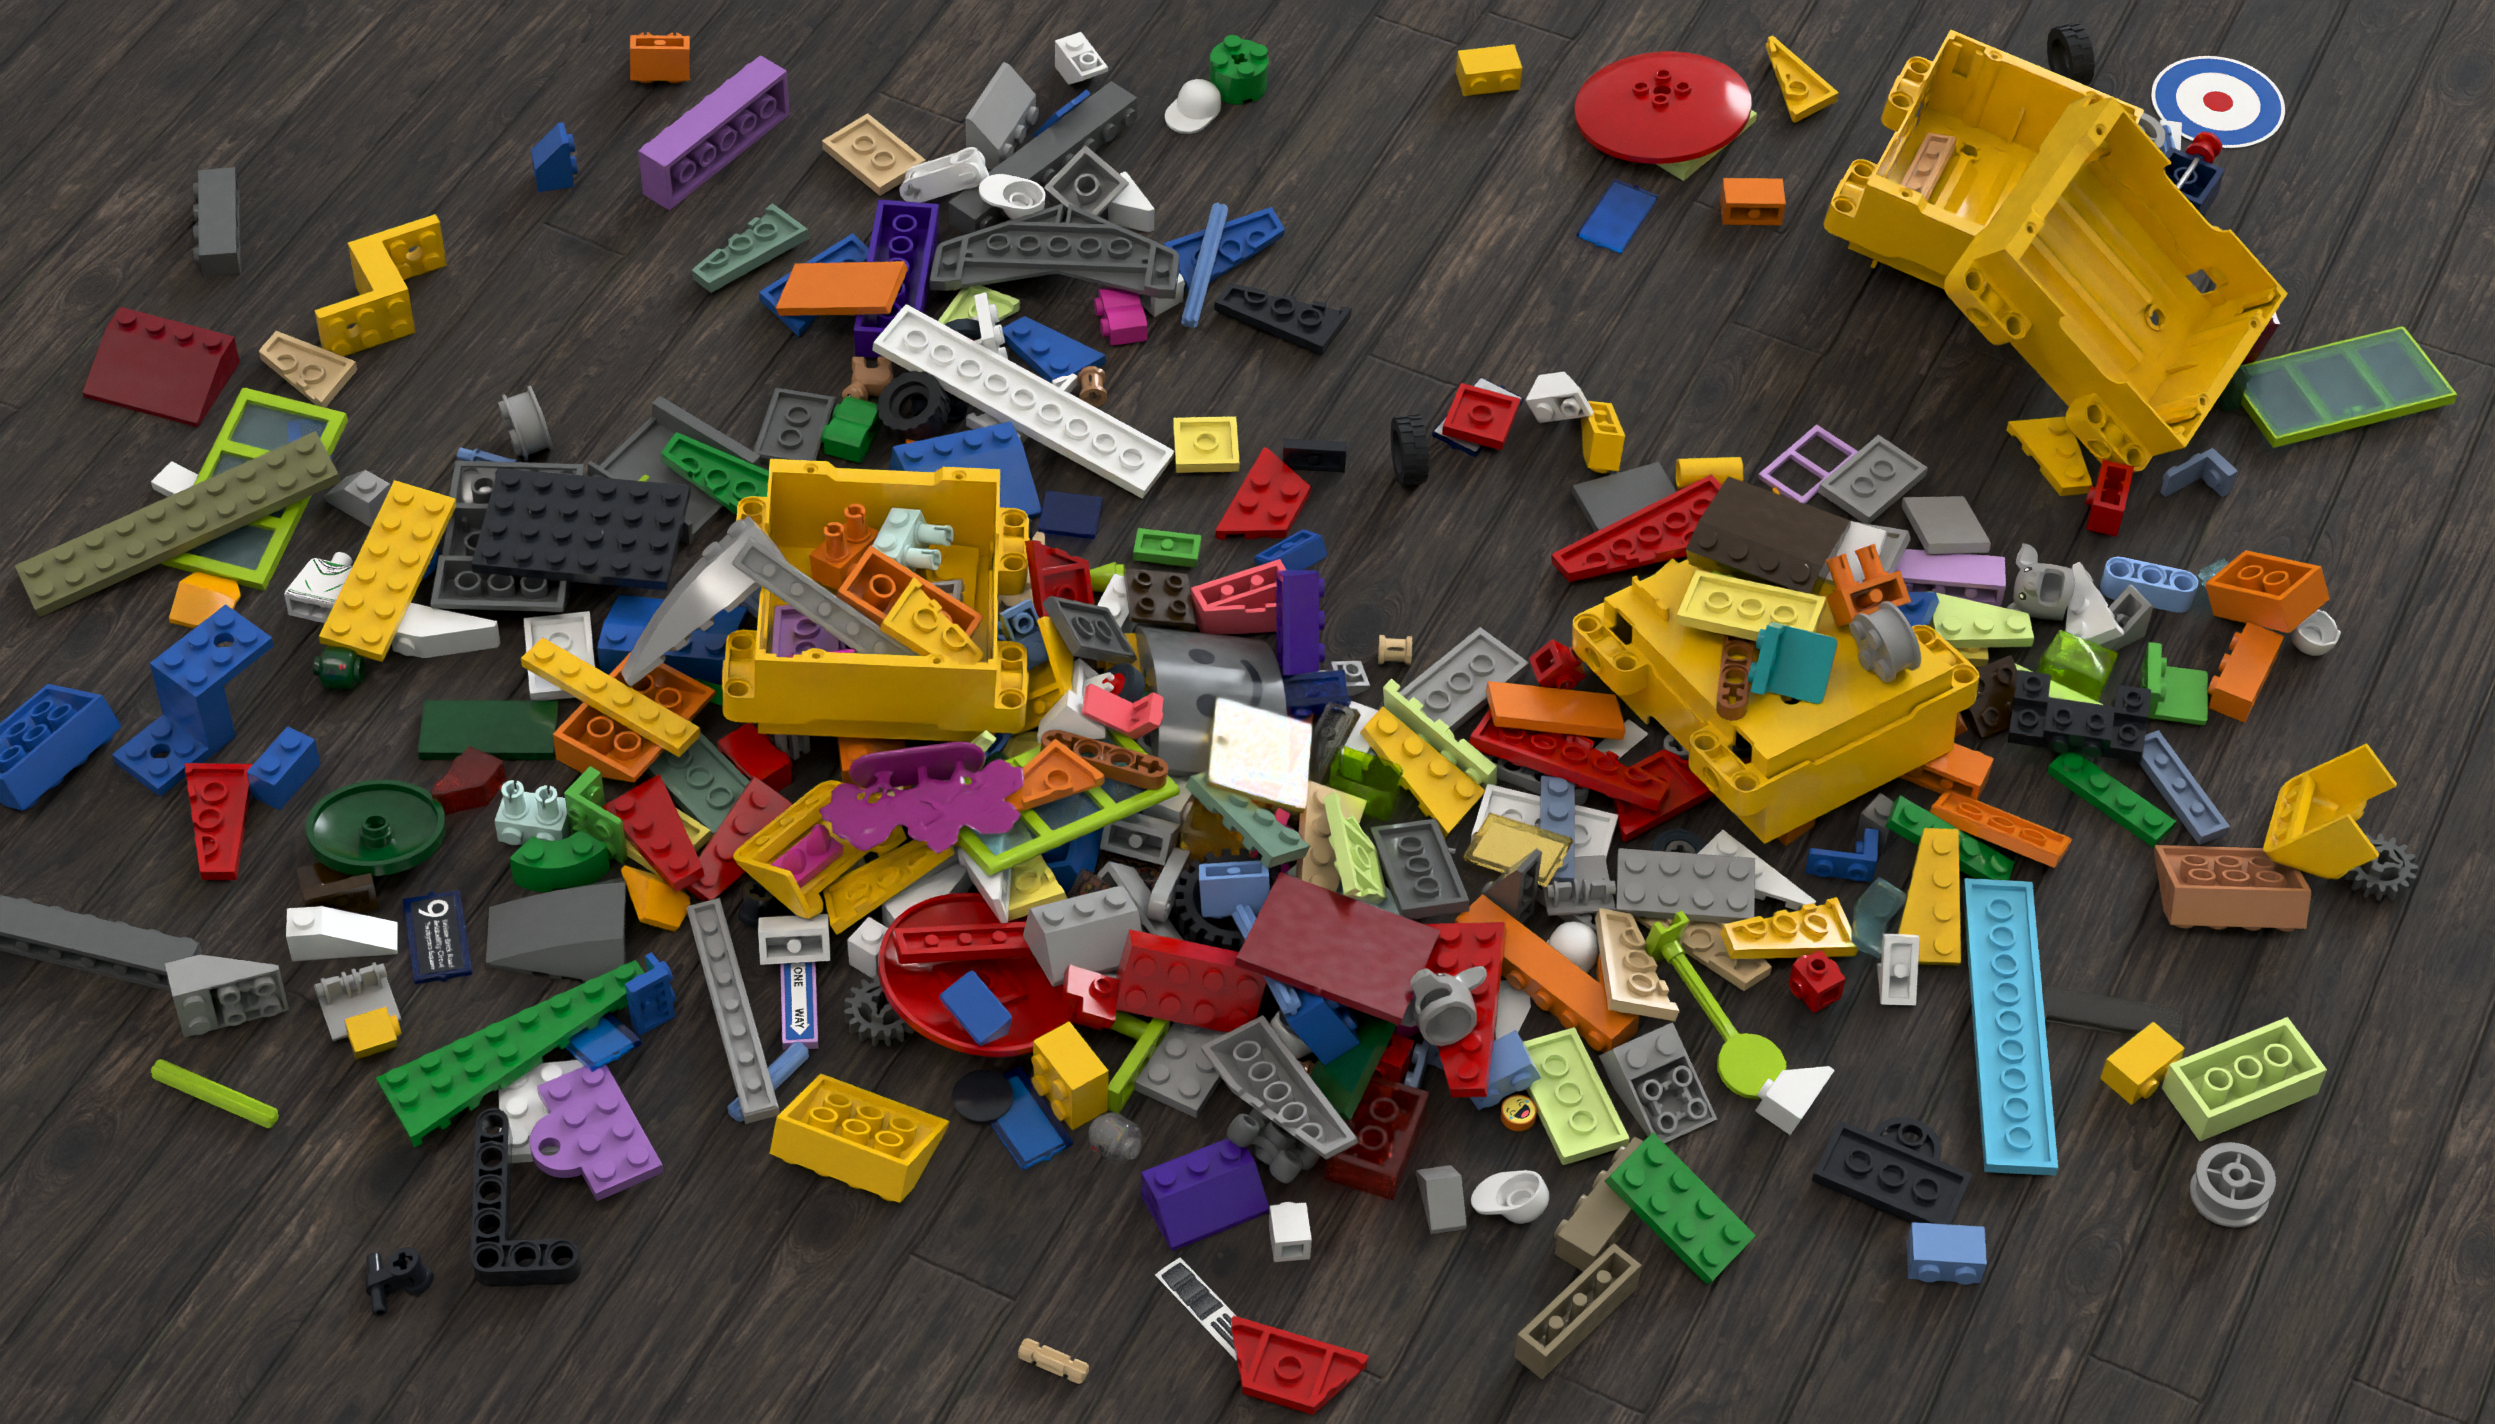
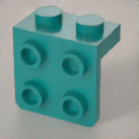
M1771 622L1766 625V630L1760 629L1757 637L1756 649H1760L1758 662H1752L1749 670L1748 682H1752L1750 692L1762 695L1767 692H1773L1815 704L1821 703L1825 697L1837 649V640L1831 636Z

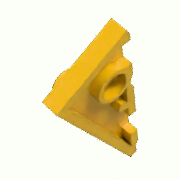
M1773 35L1768 37L1765 47L1790 117L1794 123L1837 102L1838 91Z

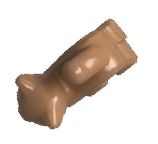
M852 357L853 375L851 385L842 391V399L844 400L846 396L868 401V395L879 397L883 392V388L894 378L892 361L885 357H878V366L876 368H867L864 357Z

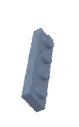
M2160 731L2146 734L2141 763H2138L2198 845L2227 835L2230 828L2229 824Z
M1541 776L1539 837L1563 844L1565 848L1547 879L1539 878V885H1550L1552 881H1557V883L1571 882L1572 885V880L1575 879V783L1560 777Z

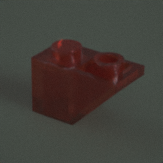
M468 746L461 756L454 759L450 770L444 778L434 784L431 792L432 798L441 803L445 815L489 805L503 784L507 782L503 760Z

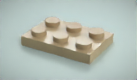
M868 113L822 140V149L879 196L903 183L909 168L926 162L923 157Z

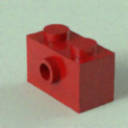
M2103 459L2096 487H2089L2085 502L2086 505L2091 506L2086 530L2117 537L2134 466Z

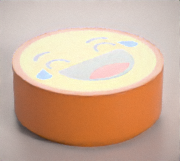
M1510 1096L1502 1104L1501 1121L1507 1128L1513 1131H1525L1534 1125L1537 1108L1535 1103L1526 1096Z

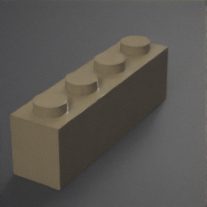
M1634 1137L1627 1147L1622 1145L1617 1150L1612 1159L1613 1165L1608 1171L1602 1170L1593 1183L1592 1192L1588 1196L1583 1194L1574 1207L1573 1216L1569 1221L1566 1219L1562 1220L1554 1233V1238L1557 1239L1555 1255L1583 1272L1613 1243L1616 1245L1638 1216L1604 1182L1643 1142L1637 1137Z
M1613 1243L1518 1333L1514 1357L1543 1379L1637 1289L1642 1265Z

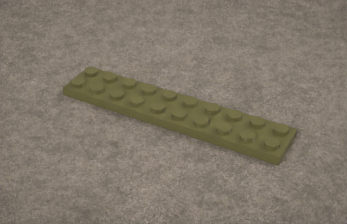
M315 431L15 565L40 618L342 481Z

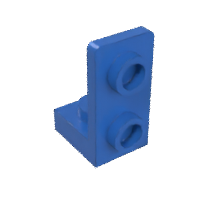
M1865 828L1862 841H1856L1854 853L1810 848L1805 873L1820 877H1836L1853 881L1872 882L1877 864L1879 829Z

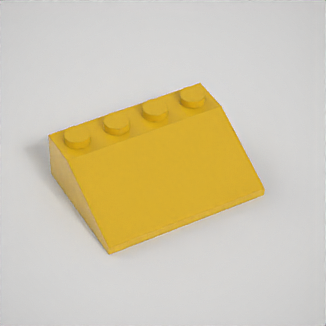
M820 1074L776 1117L769 1154L781 1158L786 1163L798 1164L814 1170L818 1175L830 1176L846 1182L852 1188L864 1189L875 1193L884 1200L900 1203L918 1182L945 1134L949 1121Z

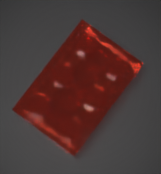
M1372 1075L1351 1120L1344 1121L1356 1136L1358 1143L1327 1159L1325 1179L1394 1200L1427 1116L1429 1092Z

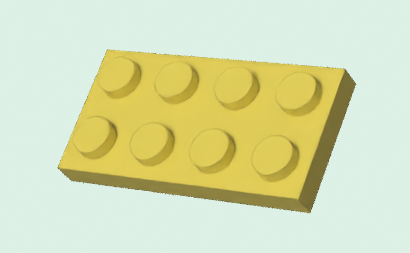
M1695 570L1677 613V624L1757 641L1760 629L1766 630V625L1771 622L1816 632L1826 607V597Z

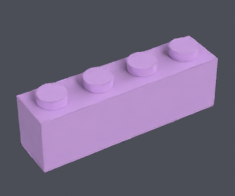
M1906 549L1895 570H1900L1908 592L1931 591L2001 607L2006 588L2005 557L1972 554H1927L1926 550Z

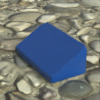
M1303 529L1254 557V561L1260 566L1280 559L1286 570H1304L1327 556V551L1322 535Z
M974 971L966 973L940 994L939 999L979 1046L1009 1033L1012 1022L1011 1014Z

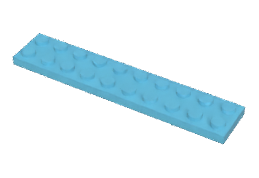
M1964 878L1962 889L1984 1172L2056 1176L2058 1160L2033 883Z

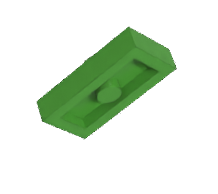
M1138 528L1133 560L1197 568L1201 548V535Z

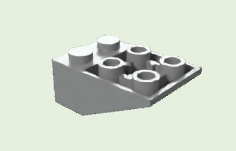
M196 955L165 963L184 1037L202 1035L211 1030L240 1025L246 1021L261 1017H271L289 1010L278 965L207 955Z
M1673 1022L1599 1055L1613 1088L1647 1136L1654 1133L1663 1143H1666L1717 1119Z

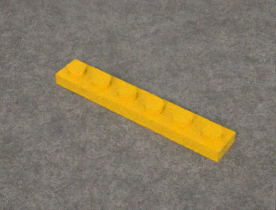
M543 637L521 657L522 667L678 757L700 737V727Z

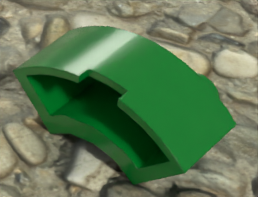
M582 830L558 841L541 840L531 836L509 858L513 883L522 888L541 893L552 892L553 889L592 884L611 870L607 845Z

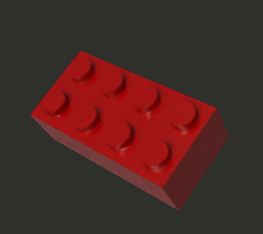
M1129 929L1116 979H1118L1116 1010L1229 1033L1256 1019L1266 980L1261 974L1234 965L1239 952Z

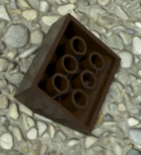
M1728 476L1700 518L1688 543L1686 553L1690 565L1711 573L1715 570L1724 575L1732 574L1734 577L1742 580L1819 595L1830 571L1825 561L1836 557L1850 527L1851 520Z

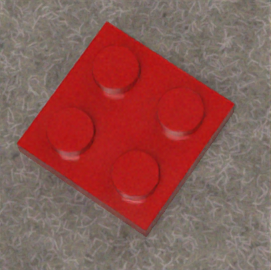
M1461 383L1443 424L1442 435L1502 450L1519 410L1520 398Z

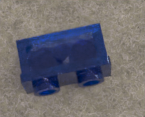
M1344 670L1281 675L1287 717H1291L1293 720H1305L1314 714H1324L1326 717L1341 716L1351 704V696L1347 693Z

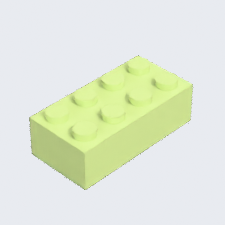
M2286 1017L2169 1064L2161 1088L2197 1139L2203 1141L2318 1094L2327 1069L2289 1018Z

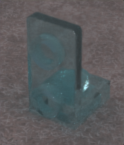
M1878 877L1859 898L1854 907L1851 942L1860 951L1870 953L1876 958L1882 955V939L1886 931V924L1905 904L1907 894Z

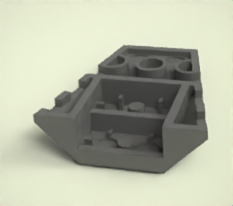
M624 877L533 895L489 907L486 966L488 968L532 975L534 971L549 974V978L563 980V977L581 979L585 983L590 979L597 978L621 965L627 964L625 954L626 907H629V891Z

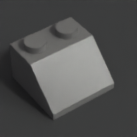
M1085 145L1052 178L1044 189L1050 203L1054 206L1063 204L1065 216H1067L1069 204L1099 216L1125 190L1129 182Z

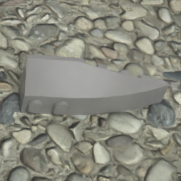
M750 516L744 520L739 519L729 527L728 534L719 543H711L703 551V557L676 584L656 610L636 642L621 672L630 687L662 664L666 659L664 653L668 650L674 652L682 649L688 644L693 631L696 629L707 630L714 624L713 618L722 609L729 613L761 586L731 565L750 536L787 562L776 544Z
M1263 1015L1201 1046L1204 1055L1234 1094L1325 1159L1358 1143L1356 1136Z

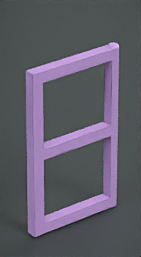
M1816 424L1758 474V479L1772 488H1777L1779 493L1785 497L1806 504L1818 493L1820 483L1858 451ZM1816 435L1849 456L1830 473L1797 453ZM1788 459H1792L1822 479L1804 496H1800L1770 476Z

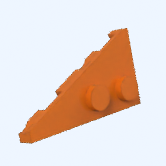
M1054 739L1022 768L1023 786L1004 800L1014 805L1018 812L1102 786L1105 782V775L1061 742Z

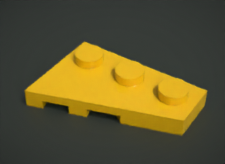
M2066 417L2008 421L2006 429L2012 437L2016 436L2023 444L2022 450L2027 456L2032 455L2040 465L2039 471L2060 496L2088 494L2089 487L2093 486L2076 436L2067 426Z
M914 577L882 622L879 630L920 656L939 653L946 657H951L950 661H959V665L976 666V662H980L984 653L958 624H952L941 612V605L935 599L930 600L920 589L922 584Z

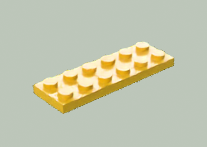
M394 480L319 635L321 644L352 649L357 655L383 662L456 508L455 498Z

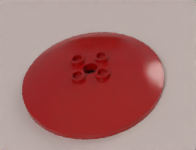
M1675 51L1643 53L1613 62L1597 71L1583 84L1575 101L1577 127L1590 144L1613 157L1645 164L1678 163L1711 154L1732 142L1743 131L1751 114L1750 91L1738 73L1729 66L1712 58Z
M952 893L936 896L919 902L900 914L892 922L881 942L877 966L882 990L892 1008L910 1027L921 1035L944 1047L959 1052L986 1057H1007L1033 1052L1034 1040L1070 1022L1068 1021L1069 1004L1062 1001L1063 984L1053 987L1035 957L899 964L892 940L894 928L1000 923L980 893ZM1028 915L1008 922H1026ZM970 971H974L1012 1016L1009 1033L982 1046L975 1042L939 999L942 992Z

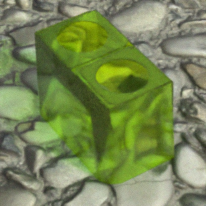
M2060 629L2041 656L2037 673L2050 674L2052 681L2098 702L2112 675L2118 653Z
M1341 746L1330 767L1329 787L1367 800L1363 813L1388 822L1400 798L1403 768L1399 764L1344 746L1342 763Z

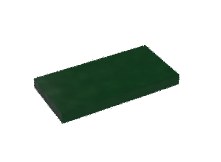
M424 700L418 747L419 760H554L553 733L557 730L559 703L558 701Z
M1351 1007L1346 1008L1350 1010L1358 1022L1359 1027L1355 1031L1360 1043L1327 1065H1324L1318 1058L1310 1074L1311 1079L1343 1121L1351 1120L1397 1024Z

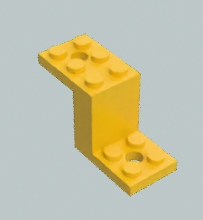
M436 214L348 243L355 286L360 295L315 310L322 349L344 357L415 333L409 291L403 280L447 266L440 221ZM418 246L416 250L408 253L410 248ZM357 323L353 328L347 329L348 325Z

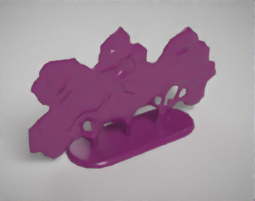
M950 742L871 753L856 759L849 768V775L857 785L849 783L838 785L831 791V803L821 808L819 812L822 814L823 820L832 822V833L841 839L848 840L852 846L861 851H867L884 842L897 825H905L908 827L909 837L918 842L926 841L927 846L939 854L958 841L959 829L964 825L977 830L981 834L1006 833L1013 827V823L1019 819L1020 813L1015 809L1014 805L1005 802L1004 799L1023 786V769L1021 767H1012L1010 763L998 759L992 761L979 771L985 763V754L980 747L968 742ZM964 777H970L972 783L966 785ZM917 784L915 788L909 790H899L894 788ZM879 789H883L882 796L876 803H868L872 792L878 793ZM893 790L895 796H888L887 791ZM865 792L863 799L858 800L857 795Z

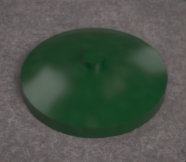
M368 780L341 787L317 802L306 820L307 843L313 856L333 870L356 876L371 873V876H383L417 866L437 851L444 840L446 832L445 814L438 799L419 786L397 780Z

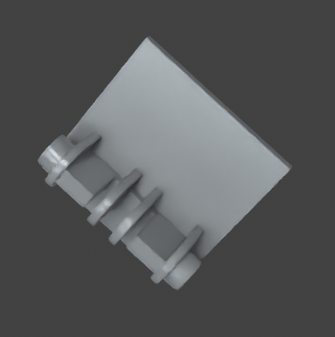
M1605 855L1575 857V879L1572 880V885L1571 882L1557 883V881H1552L1550 885H1542L1548 916L1597 913L1599 908L1616 911L1613 894L1616 893L1615 881H1610Z
M374 962L371 966L359 969L360 972L356 973L354 968L351 969V975L346 976L345 972H341V978L339 976L328 979L321 978L320 983L314 984V989L333 1041L348 1037L345 1019L385 1006L389 1016L396 1015L398 1021L402 1020L387 980L384 964L376 965V962Z

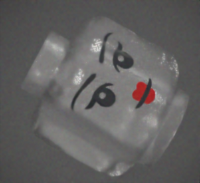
M1111 1112L1101 1115L1090 1126L1088 1136L1092 1151L1114 1165L1125 1164L1129 1160L1136 1158L1142 1148L1141 1129L1137 1124L1121 1114Z

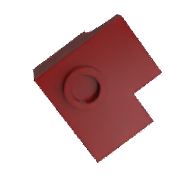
M1069 965L1064 972L1062 1001L1069 1004L1068 1021L1101 1030L1102 1027L1110 1029L1116 1018L1118 979Z

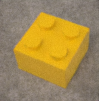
M1070 1022L1033 1041V1057L1031 1061L1034 1067V1076L1032 1077V1084L1040 1096L1045 1095L1051 1102L1052 1110L1060 1121L1065 1120L1069 1127L1074 1130L1108 1111V1069Z

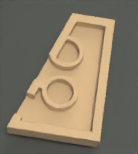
M275 331L259 350L260 359L316 406L324 408L328 406L357 371L356 361Z

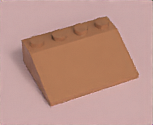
M2154 846L2163 910L2170 925L2185 929L2192 928L2193 925L2208 926L2219 930L2225 929L2227 926L2242 927L2252 931L2259 930L2261 927L2276 928L2286 932L2293 931L2295 928L2306 929L2312 891L2300 870L2271 861L2263 848Z

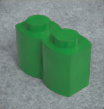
M846 396L841 404L838 403L834 408L831 423L829 425L826 424L821 433V443H824V454L861 463L882 425V421L878 416L879 412L877 411L878 404Z

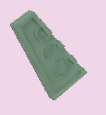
M772 203L766 208V214L762 218L755 217L748 223V229L741 235L734 234L729 238V245L727 247L716 249L691 270L693 280L712 293L808 240V229Z
M1213 771L1190 776L1186 788L1210 812L1221 814L1224 817L1222 824L1229 831L1239 832L1244 837L1242 844L1249 851L1257 850L1262 855L1260 862L1267 869L1306 856L1310 845L1301 839L1298 832L1291 828H1286L1275 820V816L1271 812L1259 808L1250 801L1247 794L1235 790L1227 784L1223 776Z

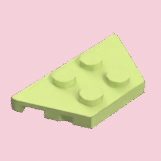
M1334 791L1323 799L1331 831L1329 842L1335 851L1337 859L1334 861V865L1341 877L1344 894L1347 897L1377 905L1388 899L1377 849L1363 832L1353 815L1347 819L1344 818L1340 805L1341 799Z

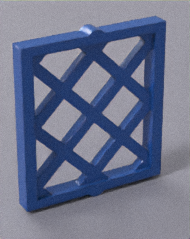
M1085 90L1055 112L1033 136L1037 137L1080 105L1090 95V92Z

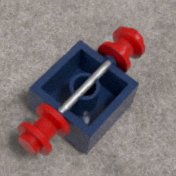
M2210 132L2198 133L2193 140V144L2189 145L2185 152L2170 147L2165 154L2171 161V164L2165 167V173L2202 216L2205 215L2218 196L2225 169L2213 165L2215 158L2222 151V143L2216 135Z

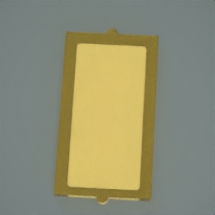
M1490 812L1479 831L1473 834L1474 839L1465 852L1463 859L1467 862L1503 873L1537 848L1542 852L1538 884L1547 887L1558 867L1563 866L1562 860L1574 841L1571 837Z

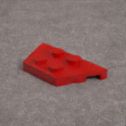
M1264 447L1216 528L1215 538L1226 540V534H1245V539H1258L1260 537L1286 538L1310 496L1311 486L1272 451Z
M1038 540L1025 541L1033 603L1039 618L1043 616L1050 617L1042 604L1049 596L1094 605L1088 560L1078 556H1070L1066 551L1050 548L1041 544V541Z
M1663 749L1632 765L1638 766L1670 784L1667 796L1657 812L1651 809H1642L1636 804L1613 798L1615 812L1618 815L1617 821L1621 839L1625 843L1715 794L1691 771L1687 760H1683L1679 755Z
M1234 1315L1231 1319V1331L1242 1394L1314 1415L1367 1368L1369 1355Z

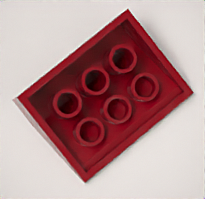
M120 307L105 329L83 390V397L199 427L240 363L235 337Z

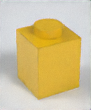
M386 1006L345 1019V1028L355 1060L397 1047L396 1036L402 1035L396 1015L389 1016Z

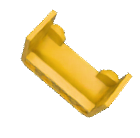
M2367 743L2293 777L2281 787L2263 846L2264 852L2271 861L2324 879H2339L2349 870L2379 857L2378 851L2355 821L2364 814L2363 810L2368 799L2396 787L2397 783Z

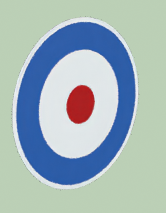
M2198 56L2177 61L2159 73L2152 87V102L2159 117L2166 121L2181 122V135L2192 141L2198 133L2210 132L2220 139L2222 148L2246 147L2268 139L2279 129L2284 120L2285 104L2276 85L2257 69L2233 59L2216 56Z

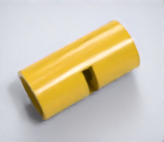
M1741 457L1676 460L1675 478L1677 490H1681L1711 474L1721 485L1724 484L1728 476L1743 481Z

